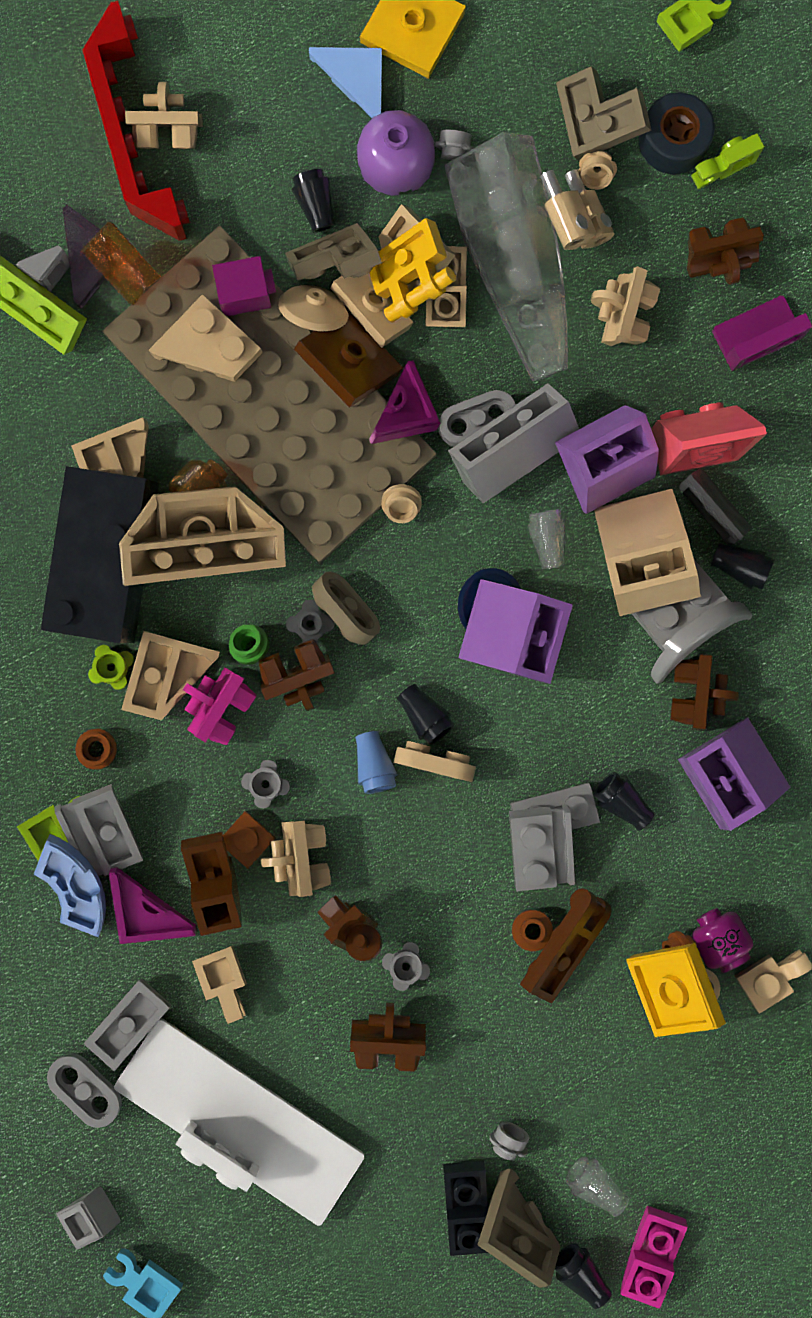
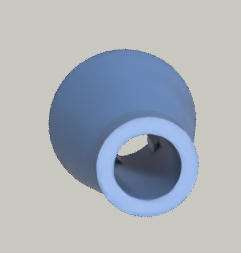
M371 731L356 736L358 785H363L364 793L373 794L396 787L394 777L398 774L380 739L379 732Z

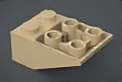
M673 489L604 505L594 510L619 616L701 597L695 561Z

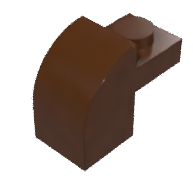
M222 832L181 840V852L191 882V905L200 935L204 936L242 927L236 874L232 858L228 855Z

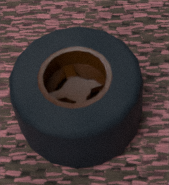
M683 92L666 94L657 99L647 111L651 131L639 135L640 151L646 162L659 172L671 175L686 173L701 162L712 143L715 132L713 114L706 103L695 95Z

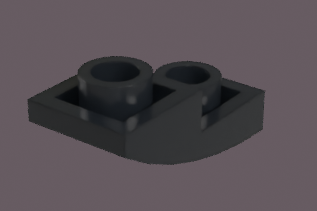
M484 1161L443 1164L450 1256L488 1253L478 1246L488 1212Z

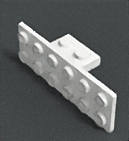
M163 1018L150 1030L114 1085V1089L181 1134L175 1145L182 1149V1156L189 1162L197 1166H202L204 1163L217 1172L216 1178L222 1184L233 1190L239 1187L247 1192L251 1184L254 1183L317 1226L323 1224L364 1160V1153Z

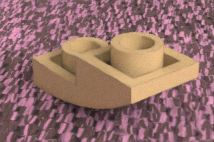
M447 246L455 254L447 267H450L455 273L456 281L448 285L446 292L435 300L431 298L426 300V327L465 328L467 247Z

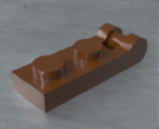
M584 888L576 890L571 895V909L561 924L553 930L550 940L538 958L530 964L527 974L520 983L529 993L551 1004L585 956L612 913L611 905L607 901L596 897L592 892Z

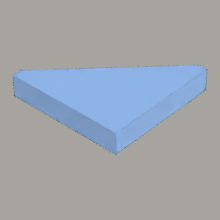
M309 47L310 60L331 77L332 82L352 102H356L371 118L381 114L382 48Z

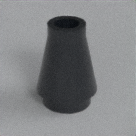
M312 169L292 178L294 187L291 190L310 223L312 232L318 233L333 228L335 223L332 214L329 177L324 176L323 169Z
M719 543L711 566L719 568L749 589H752L753 586L763 589L775 559L765 556L767 552L732 547Z
M416 684L406 688L397 697L419 739H425L429 745L439 741L454 727L455 724L450 719L451 713L421 691Z
M612 772L600 782L594 791V797L599 800L598 806L633 825L638 831L644 829L655 815V812L647 806L626 775L620 776L617 772Z
M573 1243L567 1245L559 1252L555 1266L557 1280L586 1300L592 1308L599 1309L609 1301L612 1291L603 1280L589 1251Z

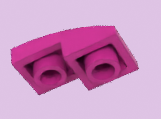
M648 1205L646 1206L628 1258L620 1295L659 1309L661 1308L675 1273L674 1260L688 1228L685 1218Z

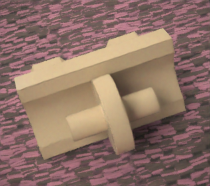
M158 82L157 94H143L144 106H158V111H125L126 124L132 126L136 148L159 149L158 127H172V148L195 149L198 134L197 127H203L202 114H199L198 111H170V106L184 107V94H170L168 82Z
M637 266L633 269V273L618 275L617 281L608 280L605 290H596L592 293L591 303L600 308L598 319L606 322L601 343L614 346L621 342L633 345L646 342L651 326L649 322L636 317L638 307L645 310L653 308L660 292L658 286L646 280L647 270Z
M305 821L282 822L283 840L271 841L273 857L262 858L261 865L262 867H274L275 882H283L288 879L289 896H312V890H317L331 884L328 864L309 865L308 849L326 846L324 825L305 824Z

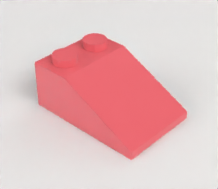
M722 402L702 406L699 408L700 412L685 415L684 410L664 413L660 415L661 420H657L651 428L659 448L657 462L660 476L738 461L767 434L765 425L739 406L724 407Z

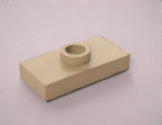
M369 273L356 278L347 277L344 279L341 276L333 281L330 289L381 348L408 331L412 326L413 321L410 317H401L393 323L386 318L384 309L393 303L392 297L390 296L385 299L376 295Z

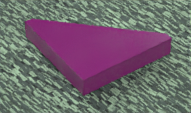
M413 360L408 361L369 438L371 444L436 431L441 424Z
M118 867L110 869L109 877L120 944L196 936V924Z

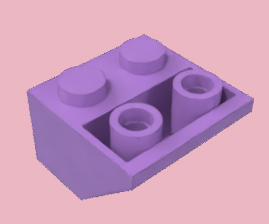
M624 405L555 442L585 514L656 476L659 448L645 413Z
M480 579L458 658L551 684L573 605L538 593Z
M749 718L743 719L678 758V761L718 827L723 830L731 831L766 810L791 788Z

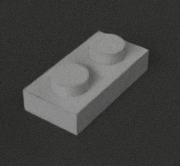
M590 783L510 803L512 811L543 807L560 809L562 805H568L571 811L572 830L600 823Z
M141 978L83 1044L115 1071L172 1005Z

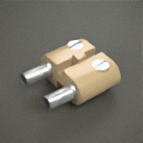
M576 169L565 174V179L571 191H562L553 170L546 171L540 176L550 197L545 203V208L564 250H573L580 246L582 249L597 247L615 235L611 227V219L605 214L595 190L585 189Z

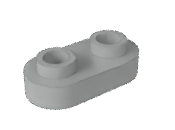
M493 390L452 405L440 417V436L444 442L454 447L494 420L488 414L490 409L498 408L504 413L515 406L516 403L508 393ZM455 422L463 423L466 426L465 432L461 434L453 432L451 429L452 424Z
M73 1053L65 1054L50 1066L47 1073V1083L50 1090L85 1124L90 1127L101 1128L109 1125L118 1116L122 1106L120 1093L84 1057ZM66 1068H73L77 1071L78 1078L76 1081H70L66 1078ZM95 1097H104L108 1102L107 1109L97 1108Z

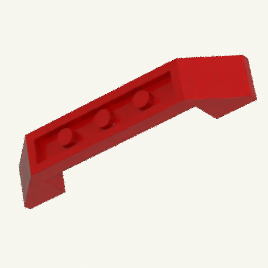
M117 0L110 2L82 49L123 198L131 215L179 241L187 238L183 225L190 223L184 200L176 201L171 187L149 193L142 170L135 172L132 159L139 157L137 148L135 147L132 133L125 135L122 122L126 121V109L122 97H114L111 85L118 84L112 62L134 57L135 53L131 41L138 39L131 14L124 16Z

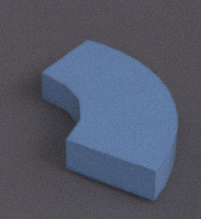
M50 834L46 840L34 875L47 882L58 895L62 908L60 923L99 937L106 915V900L102 883L93 866L76 848L61 838Z

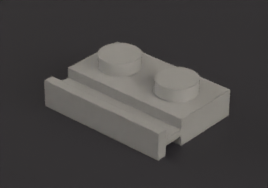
M112 784L72 799V802L61 806L60 804L55 806L56 817L68 843L89 861L98 876L102 874L104 876L109 875L111 868L118 867L121 870L143 861V854Z
M562 805L560 809L543 807L509 811L516 892L557 887V884L568 883L569 886L575 885L572 824L569 806Z

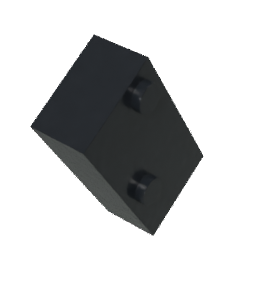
M66 466L41 630L114 643H135L144 584L123 585L119 542L153 494H158L159 483L146 478Z

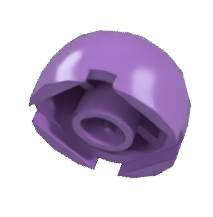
M402 110L385 111L374 116L364 126L357 144L358 166L365 182L376 191L390 196L399 195V192H406L411 189L412 192L419 189L430 177L435 163L434 140L427 125L416 115Z

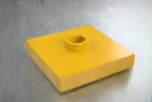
M380 0L360 35V43L369 48H382V55L429 79L462 20L466 6L455 0Z
M696 943L634 954L626 959L655 1037L714 1030L726 1024Z

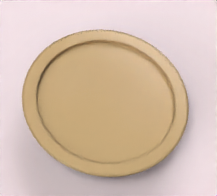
M311 285L295 286L284 292L278 300V308L282 315L293 324L308 330L332 331L341 328L348 321L349 314L346 306L333 292L321 287Z

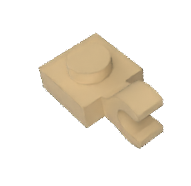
M230 946L192 961L206 1001L218 996L227 1024L244 1018L246 1012L236 989L247 985L234 947Z
M801 950L795 951L777 964L773 957L768 954L736 974L735 978L755 1010L760 1014L794 993L788 981L812 970V963Z

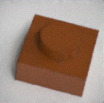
M244 811L223 835L227 851L247 869L269 847L271 841L276 839L270 831L247 811Z

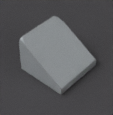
M58 245L25 258L16 265L22 272L51 292L72 265V262L63 248Z
M102 1187L93 1189L56 1213L77 1250L103 1238L120 1223V1217Z

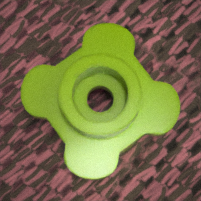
M100 645L95 650L96 657L93 660L92 669L88 672L90 681L95 684L101 682L111 684L116 690L125 688L128 684L126 678L128 668L134 663L133 655L128 651L120 653L111 650L107 645ZM111 663L115 665L113 671L108 670V665Z

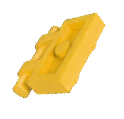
M428 218L423 219L378 251L382 263L372 267V270L369 272L376 295L385 299L390 296L392 297L393 303L384 309L386 318L392 323L401 317H410L418 311L420 304L429 298L435 300L446 292L448 285L456 281V275L450 267H445L438 273L436 271L435 265L447 258V254L436 222ZM419 277L421 284L409 292L407 284Z

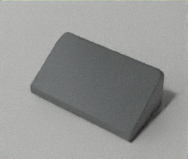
M701 468L690 474L679 485V489L727 545H733L751 530L750 524Z

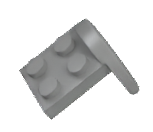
M696 561L695 565L699 577L701 597L631 613L662 650L651 671V677L656 684L663 682L668 674L686 656L709 638L734 623L750 620L753 617L745 604L731 602Z

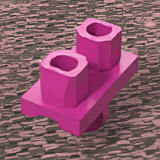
M225 667L217 681L205 675L198 688L186 683L183 691L192 697L184 710L195 716L187 730L205 743L210 739L211 741L227 745L235 733L236 726L223 719V713L229 703L246 712L256 698V694L246 684L242 683L244 678Z

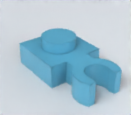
M121 1248L116 1258L124 1263L126 1271L118 1273L113 1268L108 1267L103 1275L104 1279L110 1285H124L127 1287L128 1291L122 1300L146 1318H161L180 1292L183 1283L150 1259L144 1268L141 1269L137 1266L133 1253Z

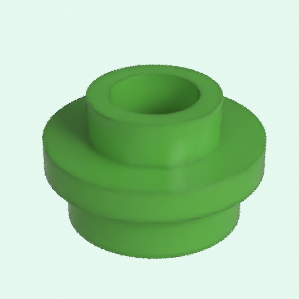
M242 625L236 628L230 636L229 651L232 657L241 664H255L263 659L268 652L269 638L265 631L256 625ZM256 641L253 648L245 651V647L249 642Z

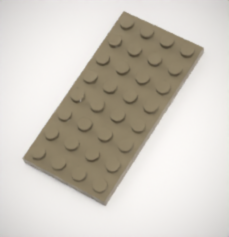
M219 225L102 332L308 553L321 564L382 508V496L389 487L398 484L407 485L436 458L437 454L419 435L375 444L370 443L369 438L387 401L376 390L349 408L302 359L294 348L299 340L314 331L299 327L282 315L278 308V300L284 292L276 284V293L269 294L271 308L226 316L262 350V354L235 382L217 377L211 372H199L186 368L185 365L170 360H158L150 354L149 349L201 295H204L222 312L212 265L250 257Z

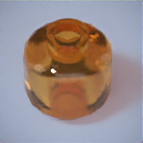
M192 459L170 480L169 490L173 493L228 487L224 480L227 477V473L218 463L211 459L206 463L198 459Z

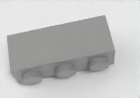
M547 383L448 450L463 483L482 503H485L557 454L559 451L555 442L579 430L569 401Z

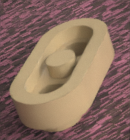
M407 741L405 748L397 747L393 763L473 782L476 766L469 765L470 756L446 751L445 758L430 755V746Z

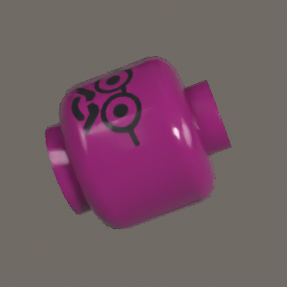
M715 908L696 919L700 926L693 931L691 937L708 968H720L721 972L725 973L744 964L751 958L748 952L753 948V939L736 912L729 911L721 914L720 910Z

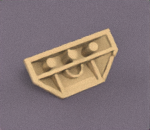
M236 487L153 494L119 542L124 586L286 567L283 526Z

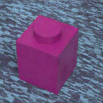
M261 256L212 265L219 304L225 316L271 308L269 294L276 293L272 268L264 270Z

